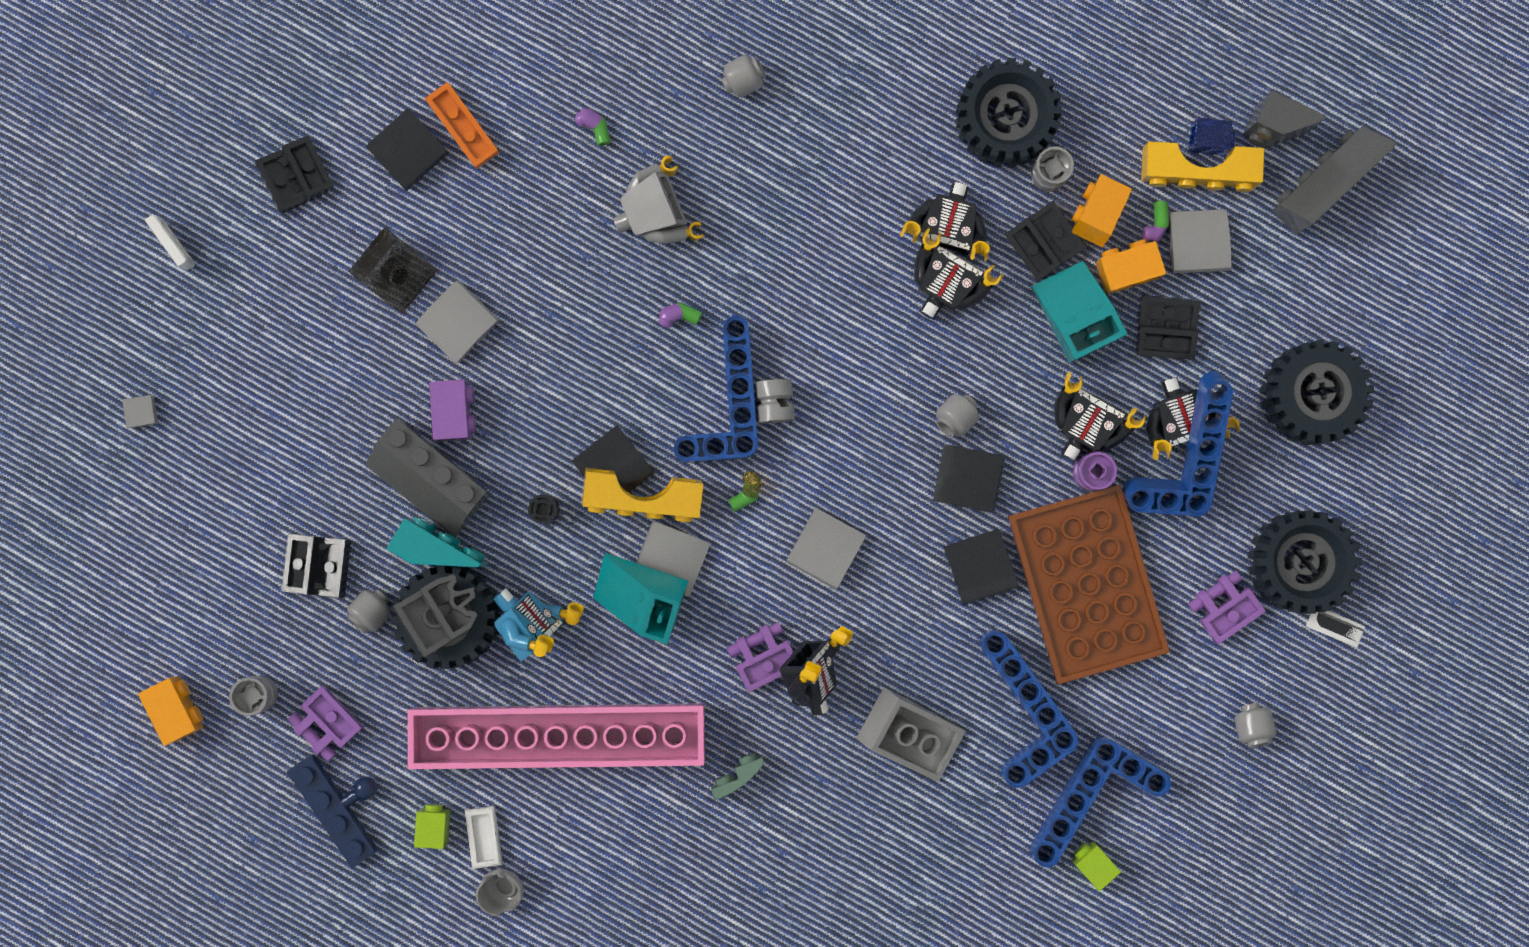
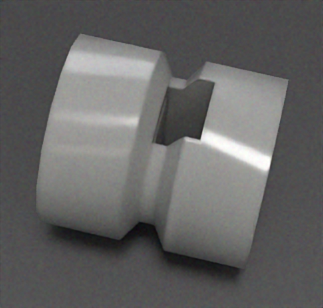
M1049 147L1040 153L1031 168V178L1038 189L1045 192H1053L1060 189L1067 182L1074 170V161L1071 154L1061 147Z
M773 379L755 382L756 399L761 401V404L757 406L759 424L795 421L794 404L789 402V399L793 396L792 379Z
M263 675L240 679L231 687L229 693L232 708L237 713L245 716L256 715L271 709L278 698V689L274 681Z

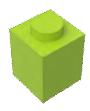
M425 804V808H421L416 812L415 848L444 849L448 845L451 810L443 809L442 804Z
M1093 841L1090 844H1082L1073 853L1075 857L1071 861L1099 892L1121 873Z

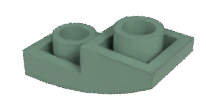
M751 753L739 758L740 763L735 765L737 777L733 778L732 774H728L715 780L716 785L711 787L714 799L717 800L725 797L748 782L763 766V755L756 757L755 753Z

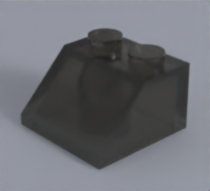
M384 227L348 272L395 310L403 314L438 269Z

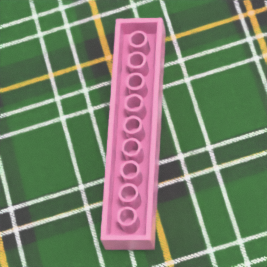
M705 703L413 707L408 709V769L704 766Z

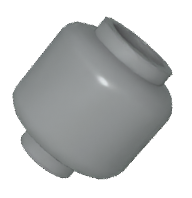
M744 54L724 66L725 77L721 78L729 94L734 92L738 97L742 98L763 86V78L766 77V73L756 56L752 58Z
M953 394L949 396L936 411V424L938 428L949 437L964 436L979 419L976 401L968 395Z
M363 590L348 606L347 611L350 616L347 619L364 634L367 631L376 632L391 615V610L387 605L390 600L379 590H376L374 593L369 590Z
M1259 703L1242 706V712L1234 717L1240 742L1248 744L1249 748L1271 744V739L1277 734L1271 710L1260 708Z

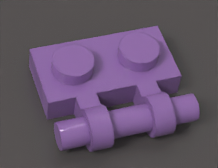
M1237 571L1228 576L1223 575L1217 579V584L1207 591H1200L1195 595L1196 598L1188 603L1189 608L1194 613L1203 607L1206 609L1208 614L1199 621L1217 645L1266 612L1250 588L1246 587L1238 592L1234 587L1242 581ZM1225 592L1229 600L1217 607L1213 600Z
M779 622L769 627L766 624L759 628V632L747 638L742 636L736 639L737 643L727 647L731 658L742 653L745 659L744 662L735 667L748 693L781 677L779 668L793 653L788 640L777 645L773 638L783 633ZM766 642L769 649L753 656L750 649Z
M324 685L320 686L300 706L308 714L304 719L297 712L287 719L295 727L293 731L299 737L302 735L313 746L311 750L317 756L320 754L327 762L336 755L329 747L332 741L340 748H343L364 727ZM314 722L326 733L322 738L311 728Z

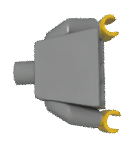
M665 156L661 161V165L654 164L636 172L626 188V194L620 198L625 212L614 217L615 226L621 233L631 228L635 236H644L647 241L663 244L684 241L687 237L693 241H698L704 236V234L696 236L692 233V227L701 226L700 222H693L686 229L683 227L687 224V221L669 180V177L677 173L678 166L671 169L665 167V164L672 162V156Z

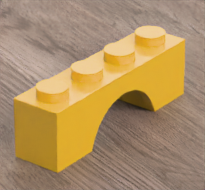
M1148 141L1142 150L1141 182H1149V186L1165 187L1167 183L1178 184V187L1183 189H1192L1196 185H1207L1208 190H1223L1225 186L1236 187L1235 190L1238 192H1251L1253 188L1263 183L1264 148L1235 146L1228 152L1222 164L1204 168L1190 163L1182 155L1178 143Z
M586 468L582 506L588 507L587 511L594 513H605V509L617 510L618 515L634 516V512L646 513L647 518L663 519V515L675 516L674 520L692 522V518H700L703 482L697 479L672 477L668 485L661 492L653 496L640 497L630 494L620 485L615 471Z

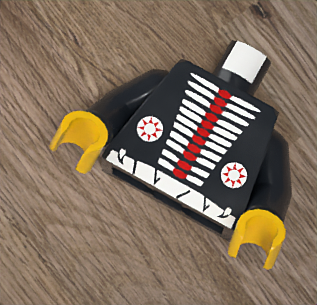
M957 182L952 183L948 196L937 194L935 199H927L916 208L900 233V237H903L904 233L911 234L913 236L912 243L916 241L923 242L924 232L930 228L927 235L930 240H936L940 232L941 240L938 246L964 255H969L971 252L970 259L974 260L975 254L979 253L984 256V261H987L990 250L987 244V232L982 215L976 212V204L965 201L969 187Z
M928 228L924 232L923 244L920 246L914 261V281L920 286L918 293L927 298L920 309V313L935 320L941 308L952 313L955 309L965 310L981 302L993 288V285L998 284L1003 279L1004 273L998 278H993L990 271L995 265H991L983 273L938 246L941 240L940 232L936 240H930L927 236L930 230Z
M1071 372L1066 374L1065 386L1062 387L1054 403L1055 424L1059 428L1058 434L1068 440L1061 452L1062 456L1076 462L1083 449L1090 453L1097 451L1106 452L1121 444L1135 428L1143 426L1146 415L1141 420H1135L1132 416L1138 408L1131 409L1127 420H1124L1127 415L1081 390L1082 376H1080L1077 383H1071L1069 381Z
M1178 377L1161 382L1166 399L1154 403L1153 408L1149 411L1145 431L1153 447L1152 457L1154 460H1158L1159 451L1165 452L1167 458H1170L1171 446L1186 442L1189 439L1198 390L1194 389L1183 393ZM1216 412L1208 414L1205 421L1213 419ZM1229 417L1227 428H1235L1239 433L1240 424L1238 419ZM1226 429L1225 438H1230L1228 429Z
M841 626L838 630L832 632L830 639L827 641H803L779 668L787 687V693L794 705L810 706L813 715H822L828 711L826 698L835 689L837 684L833 657L839 650L840 645L846 647L853 637L851 630Z

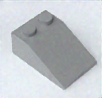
M883 688L856 739L871 751L939 782L966 730L887 688Z

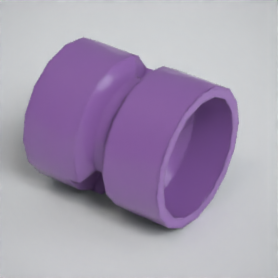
M1094 452L1079 458L1073 466L1072 474L1074 481L1080 488L1086 491L1105 489L1114 482L1117 475V467L1112 457L1106 453Z

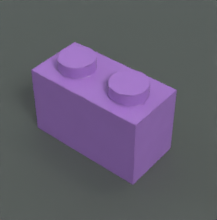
M464 379L429 382L433 440L437 442L471 440L472 433L476 432L475 415H471L470 404L475 402L473 386H469V382Z

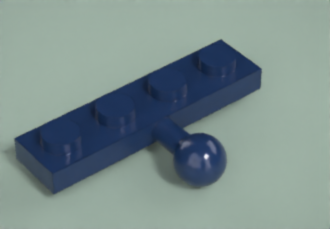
M314 754L308 756L287 771L351 868L378 851V848L349 807L359 799L368 800L376 794L377 784L374 779L367 776L359 778L355 782L353 790L342 796Z

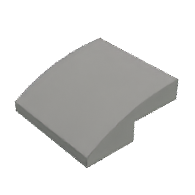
M1227 209L1169 212L1168 227L1171 240L1169 252L1173 273L1231 270V241Z
M457 280L426 310L415 325L457 364L464 359L477 342L485 338L499 319L470 290Z
M815 507L786 563L837 590L866 535Z
M652 521L636 563L688 580L685 596L690 597L711 543Z

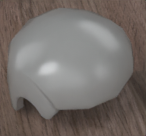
M505 869L490 871L483 877L476 889V902L482 911L491 916L497 917L503 912H512L522 900L524 894L523 883L515 872Z

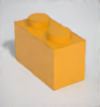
M1100 174L1095 183L1090 181L1082 195L1086 199L1084 206L1078 205L1071 219L1076 222L1071 233L1103 247L1110 238L1132 189L1103 174Z
M1146 239L1129 244L1130 249L1119 252L1118 248H1114L1101 253L1102 258L1096 262V266L1106 295L1157 280L1166 275L1156 241L1147 243Z
M179 676L170 677L138 693L163 746L173 744L204 728L202 713L197 706H193L188 696L190 695V689L183 679L180 680Z

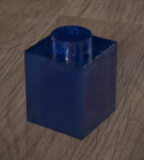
M1198 117L1191 124L1188 152L1223 156L1229 151V148H1233L1235 142V131H1232L1233 121Z

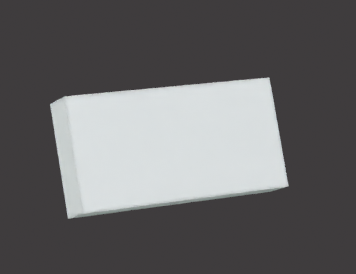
M154 214L145 219L178 267L188 271L195 266V262L164 219Z
M495 806L466 809L465 817L472 869L502 865Z

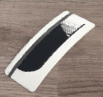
M1330 611L1311 614L1306 625L1308 628L1354 647L1358 646L1365 626Z

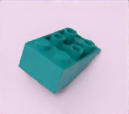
M1084 261L1031 286L1069 364L1127 335L1115 308Z
M418 517L414 519L404 518L386 548L410 564L486 568L490 565L484 561L486 555L472 547L463 548L459 546L461 540L447 532L443 533L440 531V533L434 531L436 526L433 523Z
M605 553L593 598L638 635L668 645L677 623L689 581Z

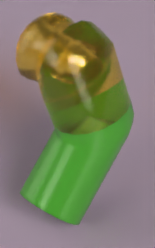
M753 471L746 472L743 475L742 493L728 499L734 512L754 503L758 499L762 483L761 478Z

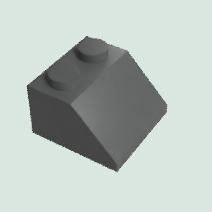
M1271 91L1256 105L1242 135L1249 138L1248 141L1257 147H1271L1306 135L1323 121L1325 115L1277 92Z

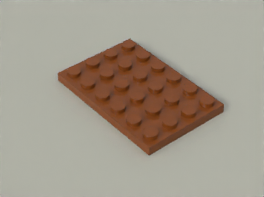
M1121 484L1007 516L1056 684L1059 685L1170 653Z

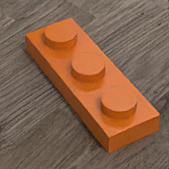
M448 82L424 98L476 169L500 153Z

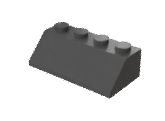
M1364 126L1356 132L1350 129L1338 140L1340 146L1334 152L1329 149L1317 160L1320 165L1314 171L1309 168L1296 180L1299 185L1293 191L1287 188L1275 199L1279 204L1272 211L1297 235L1313 225L1397 144L1393 140Z
M397 418L378 439L365 464L454 537L458 535L491 494L490 491L414 429Z

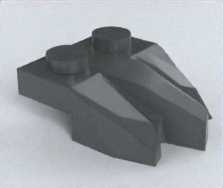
M455 574L436 579L415 594L393 606L423 658L471 629L478 615L475 611H466L464 608L466 604L475 598L474 587L462 591H454L453 586L457 582Z

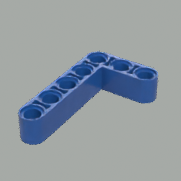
M730 316L723 324L730 432L679 437L674 443L673 451L675 456L683 463L747 459L755 455L757 451L758 441L749 326L745 318L741 316ZM733 323H739L744 327V332L739 337H733L728 333L729 326ZM739 351L746 355L747 359L743 365L735 366L730 362V357L734 352ZM738 380H744L749 385L748 391L743 395H737L732 390L733 384ZM739 409H746L751 413L750 420L745 424H740L734 419V415ZM747 437L752 440L753 448L751 451L742 453L737 449L736 445L740 438ZM717 439L724 444V450L719 455H712L708 451V444L712 440ZM683 442L694 444L695 452L692 456L683 457L680 455L679 447Z
M1208 372L1199 381L1181 480L1143 477L1128 479L1124 483L1122 491L1126 501L1134 511L1202 516L1210 510L1233 398L1231 384L1219 372ZM1221 384V388L1217 392L1210 393L1215 385ZM1216 412L1213 419L1205 421L1208 414ZM1211 440L1207 447L1200 448L1203 442ZM1206 468L1202 474L1195 475L1198 469ZM1144 491L1140 497L1133 498L1136 492ZM1172 493L1169 499L1161 500L1165 494ZM1200 495L1197 501L1190 502L1194 496Z
M989 630L981 636V650L1042 734L1006 760L1001 767L1003 780L1011 787L1021 788L1073 752L1078 744V736L1007 636L999 631ZM992 636H998L1001 639V647L995 652H991L987 647V641ZM1012 659L1016 660L1018 671L1014 675H1007L1004 671L1005 663ZM1032 683L1035 687V695L1030 699H1024L1021 690L1024 685ZM1049 707L1052 710V718L1047 723H1041L1039 712L1043 708ZM1060 732H1068L1070 738L1068 744L1059 747L1056 743L1057 735ZM1037 749H1044L1046 752L1045 760L1039 764L1034 763L1032 760L1033 752ZM1014 766H1020L1022 768L1021 778L1016 781L1010 780L1008 777L1009 770Z
M1098 737L1094 739L1030 845L1032 858L1042 867H1052L1059 861L1112 771L1156 797L1163 796L1170 790L1171 780L1169 775L1109 738ZM1103 744H1109L1111 747L1110 755L1105 759H1101L1098 755L1099 747ZM1129 759H1134L1136 762L1135 770L1130 774H1126L1123 770L1124 763ZM1094 769L1096 779L1090 784L1084 783L1083 775L1086 770ZM1159 774L1161 777L1160 786L1156 789H1150L1149 779L1153 775ZM1074 794H1079L1081 796L1079 807L1075 809L1069 808V798ZM1058 820H1065L1067 826L1065 831L1060 834L1054 833V823ZM1041 846H1051L1052 852L1048 858L1041 859L1038 857V850Z

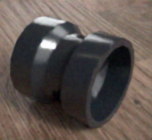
M547 495L533 497L528 505L530 518L540 524L554 522L560 513L558 502L553 497Z

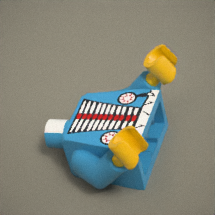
M506 588L493 599L504 612L494 622V626L503 637L505 644L512 649L521 662L532 653L537 657H543L546 653L551 652L554 639L550 636L563 623L562 618H565L568 624L575 625L579 622L584 610V606L576 602L569 603L567 610H564L562 606L547 605L531 592L525 593L516 600Z

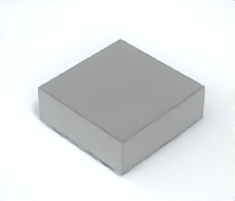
M153 395L122 399L126 428L158 424Z

